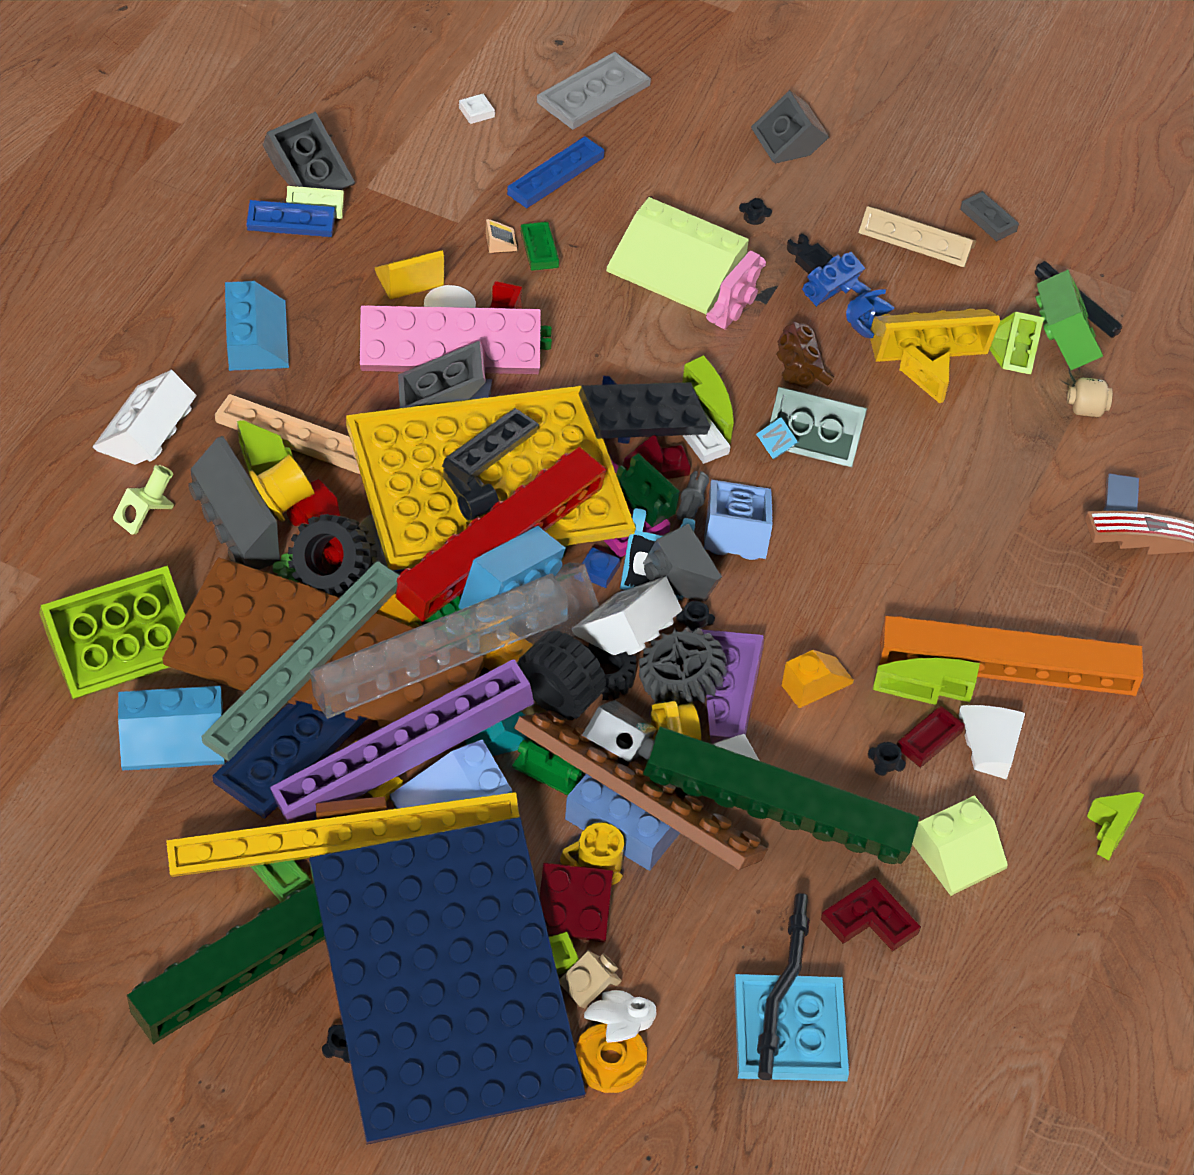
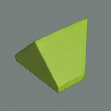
M1014 312L1000 321L989 350L1002 369L1031 375L1044 317Z

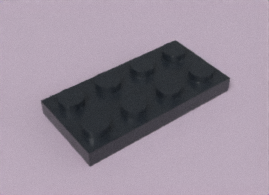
M691 382L582 385L578 393L597 439L651 437L653 435H706L710 429L708 419Z

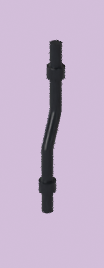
M804 893L795 895L793 915L789 917L788 933L791 935L788 964L766 998L763 1031L758 1036L757 1052L760 1054L758 1078L761 1080L772 1079L774 1056L778 1055L780 1038L777 1036L780 1004L802 968L804 938L808 935L810 923L807 917L808 896Z

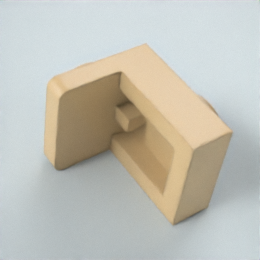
M587 951L559 979V983L581 1008L585 1009L609 984L618 986L622 980L615 973L618 967L607 955L602 954L599 956Z

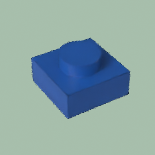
M592 547L578 569V577L607 588L620 567V558Z

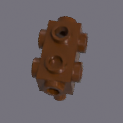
M796 322L787 325L777 341L779 350L776 353L778 359L784 364L785 370L782 372L784 380L789 384H796L806 389L815 379H818L827 386L830 385L834 376L824 370L813 329L808 325Z

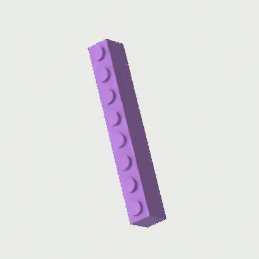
M513 659L271 786L270 789L276 803L288 824L316 820L315 803L353 800L534 704L530 683Z

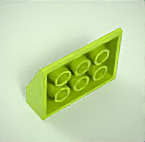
M168 565L40 606L39 611L49 643L72 699L171 668L163 664L162 657L185 618V613Z

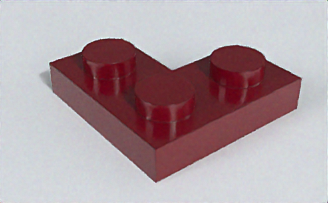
M873 878L823 911L821 915L823 923L842 944L870 927L892 952L917 936L921 929V926L876 878Z

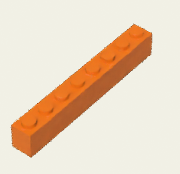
M885 616L881 631L879 665L915 658L959 659L980 663L977 677L1132 696L1137 695L1143 679L1142 646L1129 645L1127 643H1112L1094 639L1070 638L1061 635L1036 634L1028 631L1020 632L1000 628L969 626L967 624L944 623L934 620L910 619L902 616Z

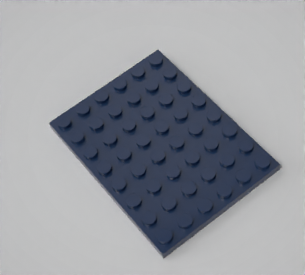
M520 817L310 857L309 862L366 1145L585 1097L586 1092Z

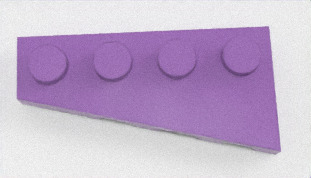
M701 630L704 634L711 633L714 640H718L727 659V676L723 678V687L715 688V696L706 695L711 743H717L741 734L746 735L764 646V635Z

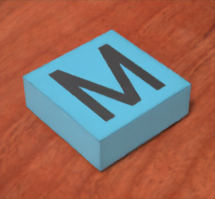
M782 417L756 434L772 459H776L799 443Z

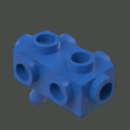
M852 252L845 253L842 257L836 255L823 269L820 266L814 269L807 276L809 281L803 285L802 290L817 307L840 291L847 294L852 289L861 295L871 291V288L857 280L866 268Z

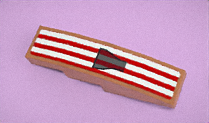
M1087 512L1085 521L1093 543L1118 541L1120 549L1144 547L1147 555L1194 552V522L1148 512Z

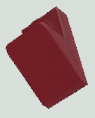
M656 435L648 438L626 456L623 461L627 472L630 468L632 457L639 453L666 479L689 476L691 470L683 446L661 449Z

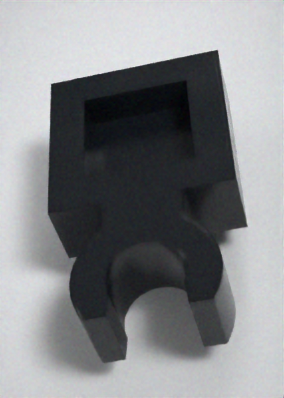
M802 233L799 234L798 244L794 243L791 239L787 242V251L796 256L795 262L808 274L819 266L823 269L833 258L819 243L811 246L808 237Z

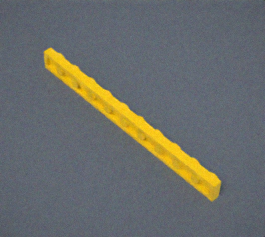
M516 792L166 840L170 876L177 877L307 859L314 856L518 818Z

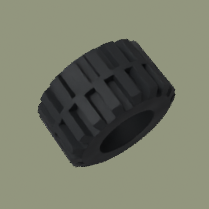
M323 514L320 517L309 518V524L302 523L298 527L300 534H293L291 541L295 543L294 547H288V554H292L293 560L288 561L289 568H295L296 571L292 575L295 580L302 581L301 584L336 597L342 596L373 565L372 558H377V551L371 548L372 545L376 544L374 538L366 536L369 530L364 526H359L360 522L348 517ZM336 537L342 544L344 557L339 569L329 574L322 563V552L325 545Z
M555 630L553 632H546L517 662L530 683L533 700L544 710L557 712L567 720L577 719L605 690V673L600 667L599 661L579 640L574 639L567 633Z

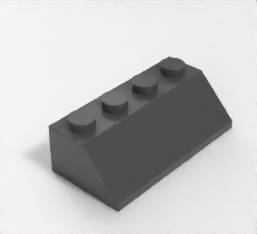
M224 436L216 438L190 469L192 482L188 484L193 499L201 502L202 512L207 522L212 521L215 525L214 529L221 544L226 543L231 561L261 570L273 565L274 562L280 561L277 521Z

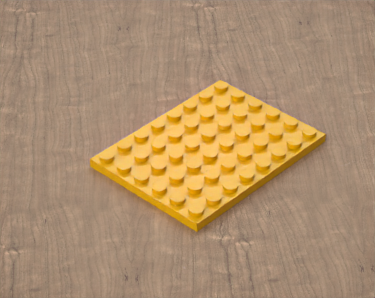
M581 386L346 415L347 430L388 568L392 571L413 568L421 562L428 552L436 551L442 547L450 536L460 534L467 529L473 520L468 521L463 517L458 506L457 496L443 478L444 468L442 465L444 459L514 408L536 421L539 427L537 433L478 475L484 485L487 483L492 485L499 501L504 502L513 495L519 486H526L533 481L541 470H548L555 465L563 454H570L578 447H581L606 468L602 489L545 532L563 546L628 537L634 534L636 528L603 438H596L578 393Z

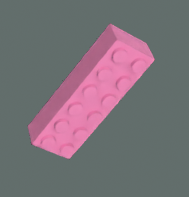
M361 306V371L405 372L480 341L483 349L485 373L539 374L540 309Z

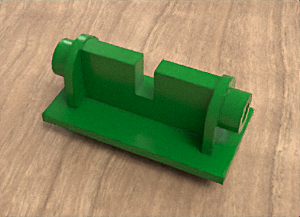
M523 740L520 743L518 752L521 754L512 765L514 769L567 796L586 775V773L559 756L537 746L533 740L529 742Z

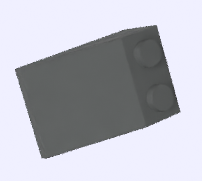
M316 112L266 133L263 147L275 169L289 186L344 190L355 185L354 179Z
M477 341L398 374L400 408L469 400L486 383L481 342Z

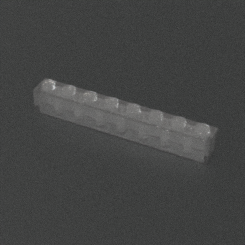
M553 573L310 670L313 695L326 718H331L568 621V596Z

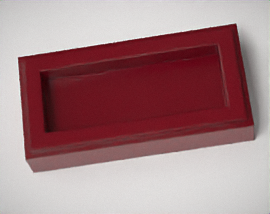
M940 705L899 739L897 746L907 758L921 768L964 731L965 725Z

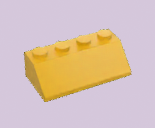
M988 309L941 310L933 313L913 312L904 315L884 314L874 316L870 328L874 336L870 340L875 362L901 360L903 350L911 344L922 353H925L928 358H938L947 352L950 353V357L988 354L1001 321L1000 316Z

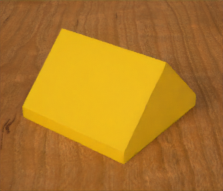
M443 250L374 267L390 300L444 286Z

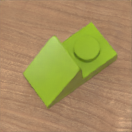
M1133 792L1100 797L1093 800L1087 817L1102 826L1097 836V839L1102 841L1097 855L1110 860L1136 816L1144 794Z

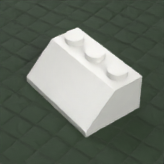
M173 370L138 385L95 442L93 448L98 452L134 465L145 460L149 462L154 460L162 451L160 447L162 443L176 432L177 427L175 425L191 411L192 407L190 404L197 395Z
M667 576L614 594L574 626L572 631L574 635L612 655L625 651L628 655H632L643 650L646 647L645 642L657 638L660 635L659 630L674 623L673 618L682 611V608Z

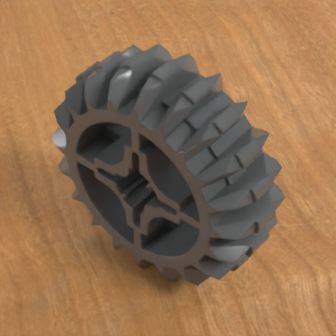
M688 626L683 632H678L674 628L672 634L666 635L662 633L661 640H651V648L643 649V658L639 659V677L645 692L651 695L655 703L675 701L677 705H682L685 703L693 704L697 700L705 703L706 695L715 696V688L723 687V678L727 676V659L718 640H714L711 633L704 634L700 628L692 633Z

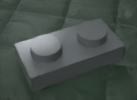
M983 191L961 203L960 210L996 242L1018 230L1019 223Z

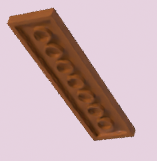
M548 710L547 712L519 717L514 729L740 870L763 860L768 849L759 844L761 840L757 836L747 831H742L741 833L731 826L732 822L725 816L717 813L711 814L703 809L704 805L699 800L691 796L684 797L674 791V785H660L651 781L650 777L643 775L645 769L643 765L634 761L627 762L582 736L585 730L569 726L565 723L566 719L559 713Z

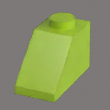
M244 420L237 421L239 444L248 472L253 470L259 475L272 468L288 454L292 457L290 447L284 448L280 435Z

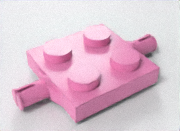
M750 250L723 280L718 300L715 302L714 307L706 314L709 322L726 329L732 321L739 319L743 308L747 304L751 305L758 292V289L755 288L756 281L759 278L761 269L766 266L764 258Z

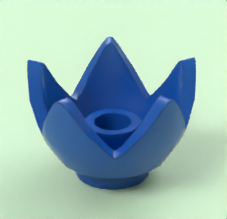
M887 289L865 292L857 296L855 300H851L848 304L846 311L847 321L851 323L853 329L861 336L873 338L874 333L870 331L874 316H881L895 309L891 304L877 297L886 294Z

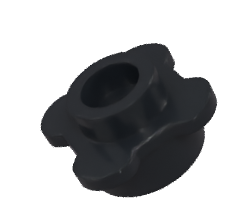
M754 198L748 203H741L739 205V211L744 213V220L752 225L762 224L766 217L772 215V210L767 208L760 198Z
M699 601L689 602L684 607V611H681L676 616L677 621L688 626L692 633L698 628L702 629L705 626L713 625L715 621L714 615L709 614L707 605Z
M883 742L876 748L872 747L868 751L867 756L873 760L875 765L874 771L880 776H885L888 772L894 770L901 772L905 769L906 762L901 759V749L894 743Z
M333 1025L328 1029V1041L322 1046V1053L326 1058L337 1057L343 1059L345 1063H350L347 1046L339 1045L340 1042H346L343 1026Z

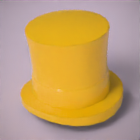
M289 454L272 468L259 475L253 470L249 472L252 483L273 516L280 522L285 521L283 516L285 511L301 500L315 494L305 473Z

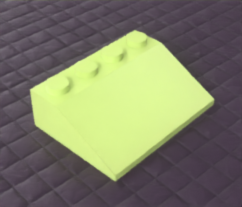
M649 197L633 217L606 271L707 314L718 300L723 280L746 256L749 239Z

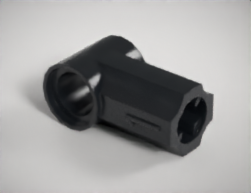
M446 469L443 470V478L457 496L460 512L466 520L470 521L486 515L499 502L497 493L492 485L489 483L484 485L478 476L466 484Z

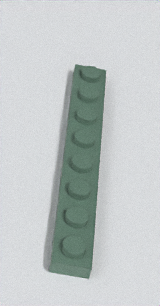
M378 561L374 563L201 736L202 743L229 762L396 592L399 575Z

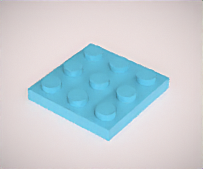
M735 974L734 992L738 1079H760L758 1078L760 1054L757 1052L758 1036L763 1031L766 998L781 975ZM796 977L779 1008L777 1036L780 1038L778 1055L774 1056L773 1080L848 1081L849 1064L842 977Z

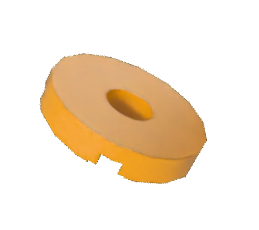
M601 1022L589 1027L577 1042L575 1050L582 1080L588 1086L598 1091L620 1093L632 1088L642 1079L647 1066V1047L639 1034L627 1040L607 1042L606 1029L608 1024ZM612 1050L617 1052L621 1059L616 1063H608L602 1059L601 1054Z

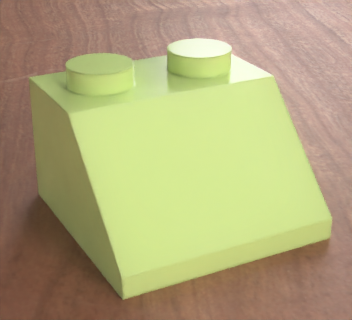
M975 795L918 822L912 845L950 896L1007 869L1008 864L995 821Z

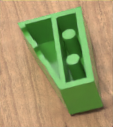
M1069 270L1037 283L1040 295L1035 296L1041 309L1039 310L1040 315L1044 317V330L1049 340L1055 339L1070 370L1103 357L1102 351L1094 338L1096 337L1095 332L1089 326L1087 319L1089 316L1081 294Z

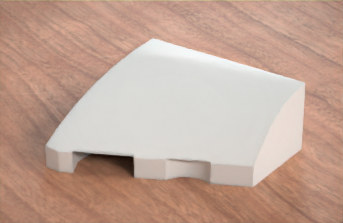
M961 706L958 715L959 719H963L965 725V740L972 750L971 760L974 770L1007 779L1025 713L993 706Z

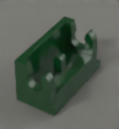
M639 453L632 457L630 468L627 472L622 465L618 468L616 476L626 503L633 510L635 508L645 510V521L652 528L676 514L680 491Z

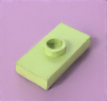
M287 186L286 203L335 207V219H343L345 191Z

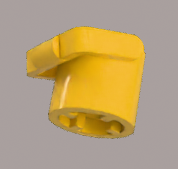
M675 701L651 705V724L656 728L653 738H655L659 727H663L701 740L700 722L696 708L692 703L677 705Z
M594 823L581 833L578 842L563 849L560 862L568 866L613 870V886L623 877L620 871L623 865L624 836L619 829L611 824ZM578 853V862L571 856Z

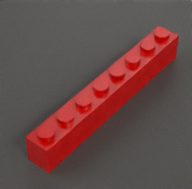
M578 447L570 454H563L555 465L548 470H541L533 481L526 486H519L511 497L504 502H497L489 513L482 518H475L467 529L460 534L450 536L442 547L436 551L428 552L421 562L412 569L406 568L397 578L395 598L424 622L463 593L475 558L536 526L546 531L602 489L606 468L581 447Z

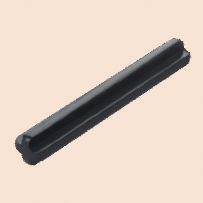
M1045 261L1036 266L1035 275L1042 281L1059 274L1055 268ZM1078 288L1089 316L1088 319L1109 337L1114 338L1116 335H1119L1123 327L1122 324Z

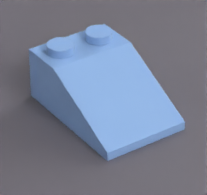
M711 479L704 549L717 555L731 553L738 554L749 560L766 559L773 525L771 489Z
M479 740L445 755L391 793L390 800L395 809L507 794L512 793V789L484 741Z

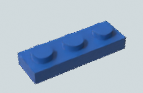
M250 200L246 224L247 230L332 237L335 207Z

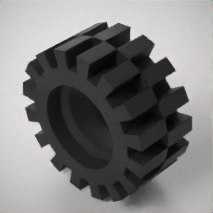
M589 643L588 647L585 646L592 652L600 664H611L619 669L616 673L605 674L606 686L602 693V700H608L611 694L613 699H618L620 692L623 695L627 694L628 689L634 685L636 656H633V654L628 655L626 651L612 655Z

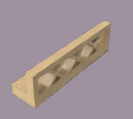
M870 206L866 208L858 232L961 267H966L971 249H974L976 240Z

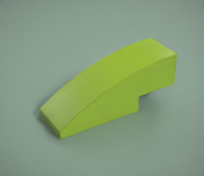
M703 355L684 365L682 383L691 382L703 410L726 441L731 443L734 421L729 394L717 371Z
M915 658L879 665L873 690L934 705L937 704L939 695L970 702L976 685L980 663L947 658Z

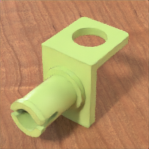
M155 465L145 487L127 488L113 519L130 534L138 533L149 509L173 508L174 504L163 496L173 476V472L170 469L161 465ZM129 505L134 506L136 509V519L132 523L128 522L125 517V511Z

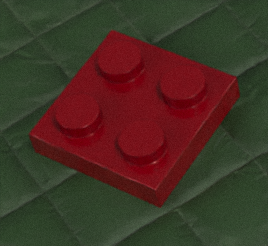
M543 863L539 898L548 936L567 932L570 939L606 942L613 870Z

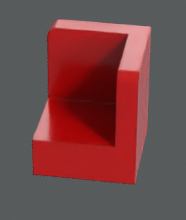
M495 281L492 286V302L489 308L521 309L522 287Z

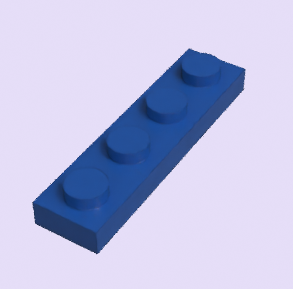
M584 136L507 186V195L525 208H528L604 158V149Z

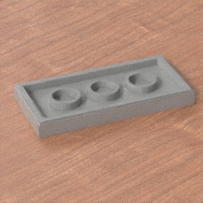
M613 52L538 94L537 103L574 130L650 86L651 78L619 54Z

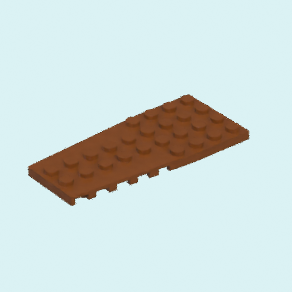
M218 557L162 657L163 664L246 692L339 598L308 585ZM375 613L287 703L296 705L297 701L312 704V709L326 713L328 709L345 712L346 718L358 720L359 716L377 720L379 726L385 727L477 679L484 666V657Z

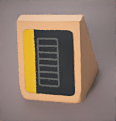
M486 219L485 234L489 253L517 251L514 229Z

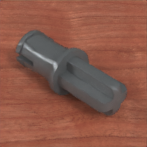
M698 471L692 472L687 488L681 492V504L677 511V519L682 521L684 518L695 519L698 508L704 503V492L709 484V477L704 472L700 471L698 480H696Z

